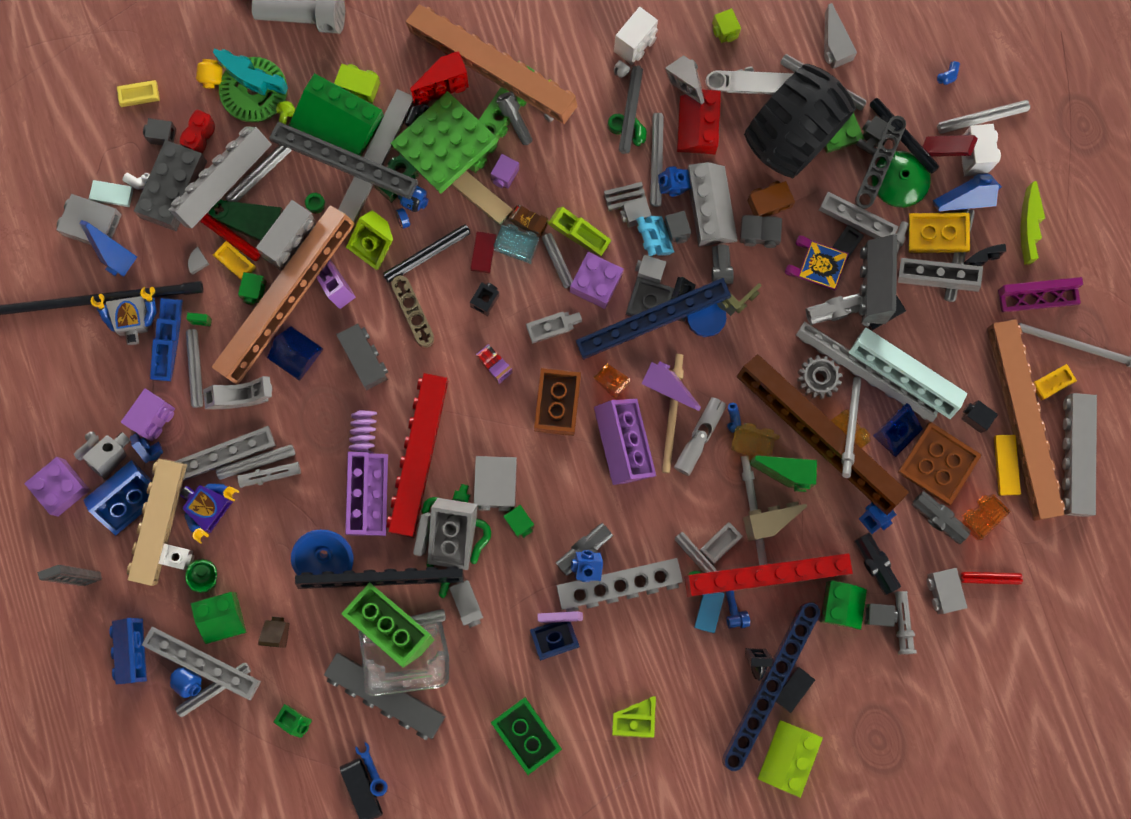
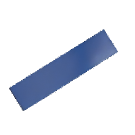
M160 299L159 318H157L156 336L153 339L150 379L172 380L183 300Z

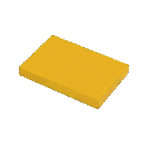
M909 213V253L970 252V213Z

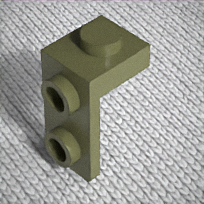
M758 283L740 302L731 294V298L721 301L717 305L730 316L735 312L739 314L747 306L745 302L748 299L752 302L760 294L757 290L762 285Z

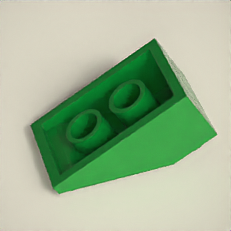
M756 455L750 460V466L784 486L794 488L795 492H806V490H810L811 487L816 485L817 460Z

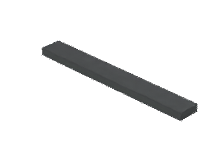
M277 122L269 137L272 142L409 200L418 185V180L281 122Z

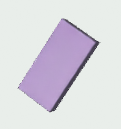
M579 611L538 614V621L541 623L583 620V613Z

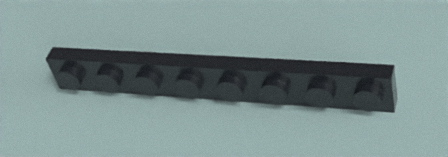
M450 566L442 570H438L436 567H428L426 570L418 571L416 568H407L405 571L385 569L384 572L364 570L363 573H355V571L348 570L343 571V574L325 571L320 575L304 572L301 575H295V585L298 589L362 587L367 586L369 582L373 586L464 582L463 569H459L457 566Z

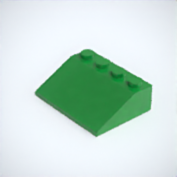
M314 73L301 95L289 126L362 156L375 135L384 115L382 109Z

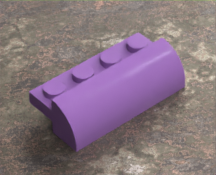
M369 452L347 453L345 535L386 536L388 454H370Z

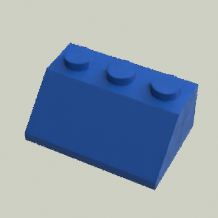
M131 460L83 501L87 510L116 536L142 514L143 505L148 501L149 497L147 488L152 480Z
M126 618L112 621L110 637L113 638L111 657L115 668L112 669L113 680L116 682V685L147 681L145 647L142 646L144 641L143 619Z

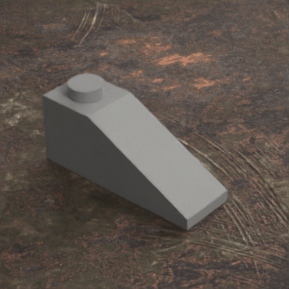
M830 3L825 11L824 58L834 69L853 61L857 51L833 4Z
M683 55L665 68L670 83L700 104H703L705 101L700 78L697 73L698 66L693 59L690 60Z

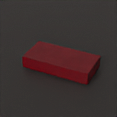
M477 231L471 271L490 274L496 234Z

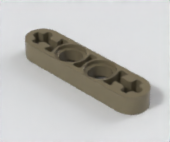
M396 276L392 280L391 285L419 346L423 348L430 347L434 343V335L410 282L405 276ZM401 281L402 283H406L404 285L406 294L404 295L402 294L401 289L397 287V282ZM412 298L415 301L414 305L411 308H406L403 305L405 299ZM418 315L423 318L420 325L412 324L411 320L414 316ZM422 328L426 336H431L428 338L429 341L426 343L424 340L420 341V339H422V335L420 333V330Z

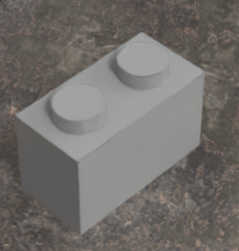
M957 568L927 574V586L930 591L932 590L934 597L932 605L938 614L967 608Z

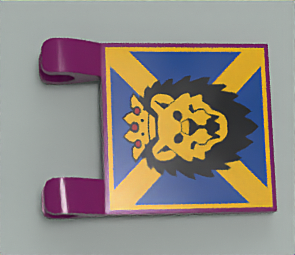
M798 236L795 244L808 248L801 269L788 265L785 274L835 291L849 253L812 241L804 236Z

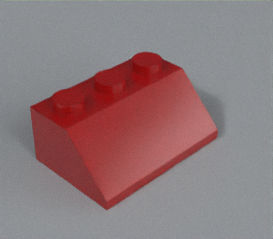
M702 89L705 101L703 104H700L687 94L680 96L677 152L716 154L719 142L721 91Z

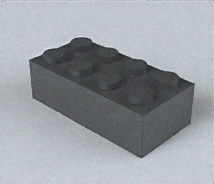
M165 140L134 212L143 220L177 232L180 222L169 209L172 206V201L179 196L181 197L186 192L185 188L190 183H195L199 178L200 172L204 170L207 160L203 154Z

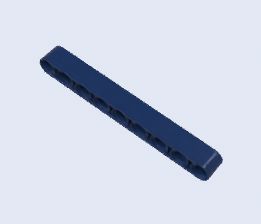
M805 603L801 605L772 659V667H768L723 755L722 762L727 769L738 771L743 767L819 618L820 609L816 604ZM806 607H811L813 610L811 618H807L804 614ZM797 625H801L804 628L802 636H798L795 633ZM789 643H792L795 647V651L791 655L785 649ZM780 661L785 664V671L783 673H779L776 670V665ZM770 680L776 683V688L772 692H769L766 687L767 682ZM760 699L766 701L767 705L764 710H759L757 707V702ZM751 717L757 720V726L753 729L747 726V722ZM741 736L747 738V745L743 748L738 746V739ZM736 755L738 763L735 766H729L728 758Z

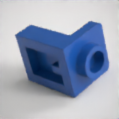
M137 433L130 436L132 447L145 464L158 459L163 453L159 442L150 446L148 441L144 437L140 438Z

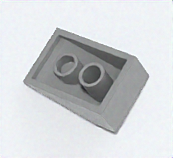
M437 498L431 507L427 564L445 567L457 566L459 569L468 570L478 504Z

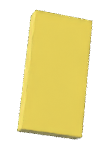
M156 80L117 86L118 100L121 107L160 101Z

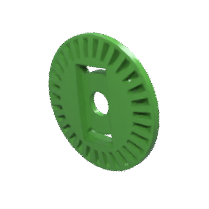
M248 57L254 68L261 69L271 76L274 74L279 75L286 82L283 72L273 62L260 57ZM226 71L222 76V82L219 84L220 100L226 111L236 119L245 122H261L271 118L277 113V104L285 101L287 97V92L284 95L267 89L265 96L259 93L250 95L248 88L239 83L238 87H236L238 82Z

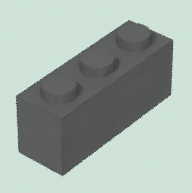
M356 324L336 334L366 391L388 380L385 375L388 373V370L383 362H378L376 356L379 353L374 344L369 345L367 339L370 336L365 327L361 329L359 324Z

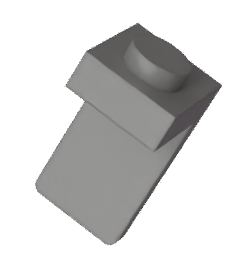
M466 580L450 587L463 626L468 625L471 628L481 624L480 619L484 617L470 582Z

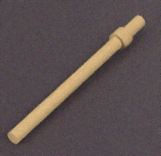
M676 354L672 372H675L681 380L684 373L682 370L684 355ZM672 398L670 399L662 473H670L678 408V401Z

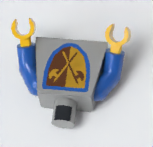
M143 287L140 291L141 296L107 301L106 305L103 304L105 299L103 294H99L101 302H96L93 296L91 298V304L98 307L97 311L102 321L111 331L119 336H126L127 345L139 344L138 333L148 332L149 326L152 325L157 314L155 299L152 298L155 293L154 287H150V294L146 293L145 287Z

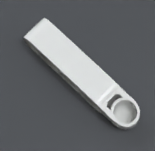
M716 70L707 75L705 83L709 90L727 93L773 95L794 73Z

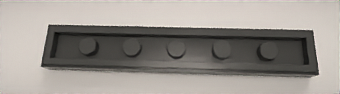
M56 565L37 572L41 581L86 586L102 579L101 572L65 565Z

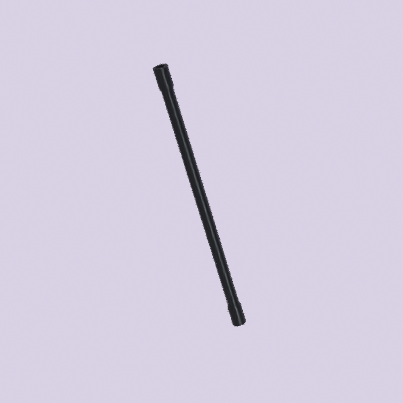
M202 281L180 285L154 287L155 293L152 298L203 293ZM145 288L146 293L150 294V288ZM141 289L101 293L105 298L103 303L141 296ZM99 294L5 304L0 305V315L92 305V296L96 302H101Z

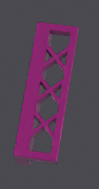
M1078 277L1003 285L998 289L1001 312L1079 305L1081 301L1078 288L1083 285V279ZM1072 290L1074 300L1068 301L1062 297V294L1065 291ZM1050 292L1056 299L1052 303H1048L1042 298L1045 293ZM1028 294L1037 299L1032 305L1023 300ZM1011 296L1018 302L1015 306L1007 307L1005 297Z

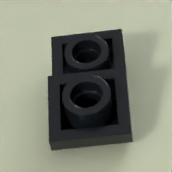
M1006 244L985 248L967 259L964 265L983 266L988 260L1000 259V256L1006 252Z

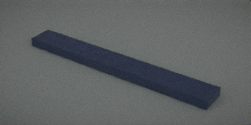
M721 278L575 341L584 360L729 299L731 294L724 278Z

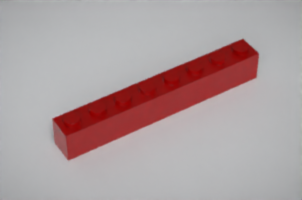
M423 373V378L418 380L417 390H420L419 396L414 398L413 409H415V414L409 420L408 429H411L410 436L405 438L404 448L407 450L405 456H402L400 461L402 473L396 479L395 488H398L397 495L392 497L391 508L394 509L392 516H388L386 528H389L388 532L391 534L415 538L449 382L447 377Z
M847 553L684 576L687 597L844 576L853 574L850 554Z

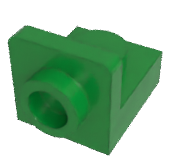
M284 704L273 723L290 735L302 738L308 731L312 719L303 716L291 706Z

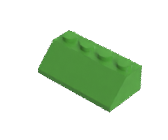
M370 582L341 613L402 668L419 658L434 641L430 633Z

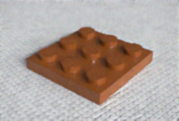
M929 422L897 473L950 506L982 455L932 422Z

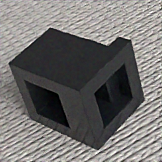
M481 282L470 301V307L488 316L499 297L498 288L491 283L486 285ZM487 296L490 298V300L488 302H484L482 300L483 297Z

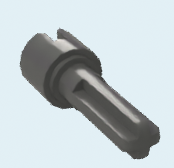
M509 91L500 95L496 103L502 115L508 116L521 143L529 145L533 139L518 111L520 105L514 93Z

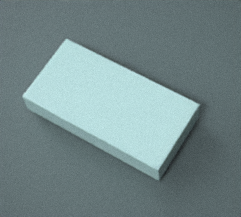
M93 180L89 199L95 202L130 207L134 188Z

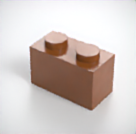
M775 181L768 188L754 189L747 199L753 215L760 217H769L792 208L795 203L787 181L781 183L780 181Z

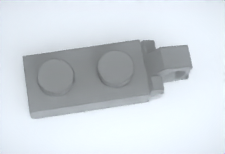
M560 312L527 323L526 328L531 342L534 344L570 332V330L574 329L573 325L582 322L580 312L569 315V312Z

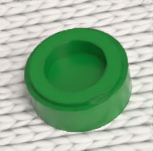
M613 114L608 119V129L611 133L621 134L624 119L622 114Z
M311 193L305 199V206L309 212L317 214L324 210L325 200L321 194Z

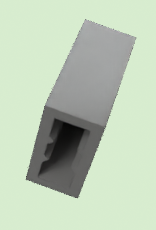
M71 194L70 198L65 202V210L62 217L57 221L56 230L65 237L91 245L79 224L80 221L83 220L90 223L112 239L122 214L116 208Z
M476 456L474 504H478L479 511H490L491 507L499 508V511L510 512L511 508H515L517 457Z

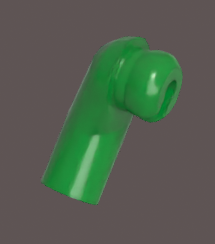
M635 117V137L632 139V142L635 146H640L646 141L647 131Z

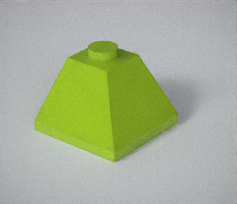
M371 210L359 218L346 246L347 249L375 270L380 268L393 241L388 221Z

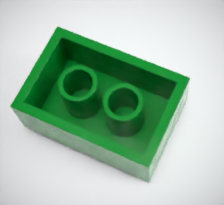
M526 697L491 721V724L527 775L531 774L562 750V747Z

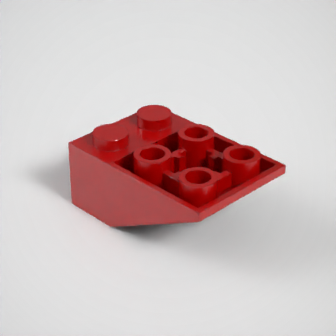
M457 51L440 57L410 88L414 106L428 104L431 100L439 99L447 91L450 94L454 92L461 93L466 88H469L467 71L460 52Z

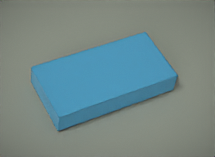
M725 593L702 595L694 628L715 633Z

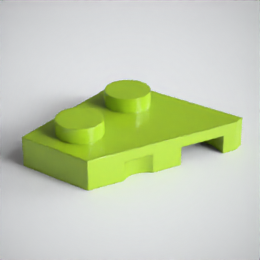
M652 696L645 701L613 713L612 736L654 738L656 697Z

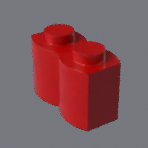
M198 109L192 113L188 127L181 134V146L200 153L204 152L207 140L215 130V122L210 114Z

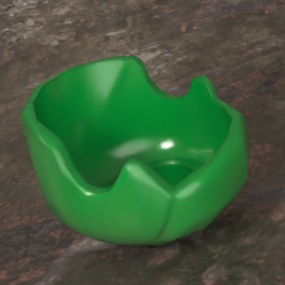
M194 560L186 569V583L195 592H208L216 584L217 569L209 560Z

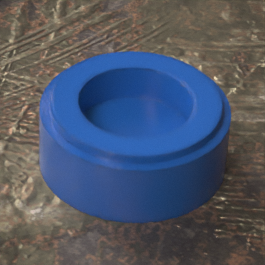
M405 209L396 210V216L401 228L409 227L410 221Z

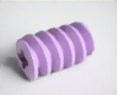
M359 410L351 414V418L355 419V421L350 422V425L354 427V429L350 430V434L354 435V437L349 438V441L354 444L349 446L348 449L350 451L374 453L369 451V448L375 447V444L370 443L369 440L375 439V436L371 435L370 432L376 431V428L370 425L377 423L376 420L371 418V416L377 415V412Z

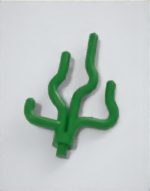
M461 484L459 491L455 490L452 500L468 503L470 495L467 494L469 486ZM439 497L427 499L423 504L421 513L430 512L431 506ZM476 518V527L483 530V536L473 548L470 558L472 564L478 562L481 550L489 543L491 538L490 526L487 522ZM426 563L427 567H434V565ZM441 583L438 594L440 598L446 597L450 583Z

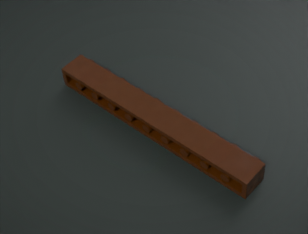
M757 354L743 366L736 377L842 474L843 464L841 461L842 454L845 452L847 435ZM854 442L853 454L855 455V460L851 467V476L847 479L882 512L888 515L906 497L909 491Z

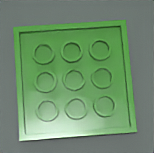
M447 91L390 144L441 194L498 142V139Z

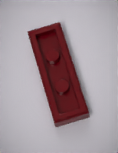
M975 135L928 136L922 147L931 157L971 156L978 138Z

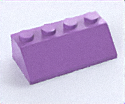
M610 400L595 406L594 410L612 484H626L655 477L656 472L638 400Z

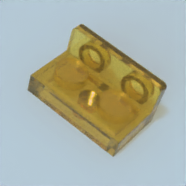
M744 423V425L736 427L731 450L750 456L771 457L775 440H779L780 435L774 434V430L767 428L760 430L754 424Z

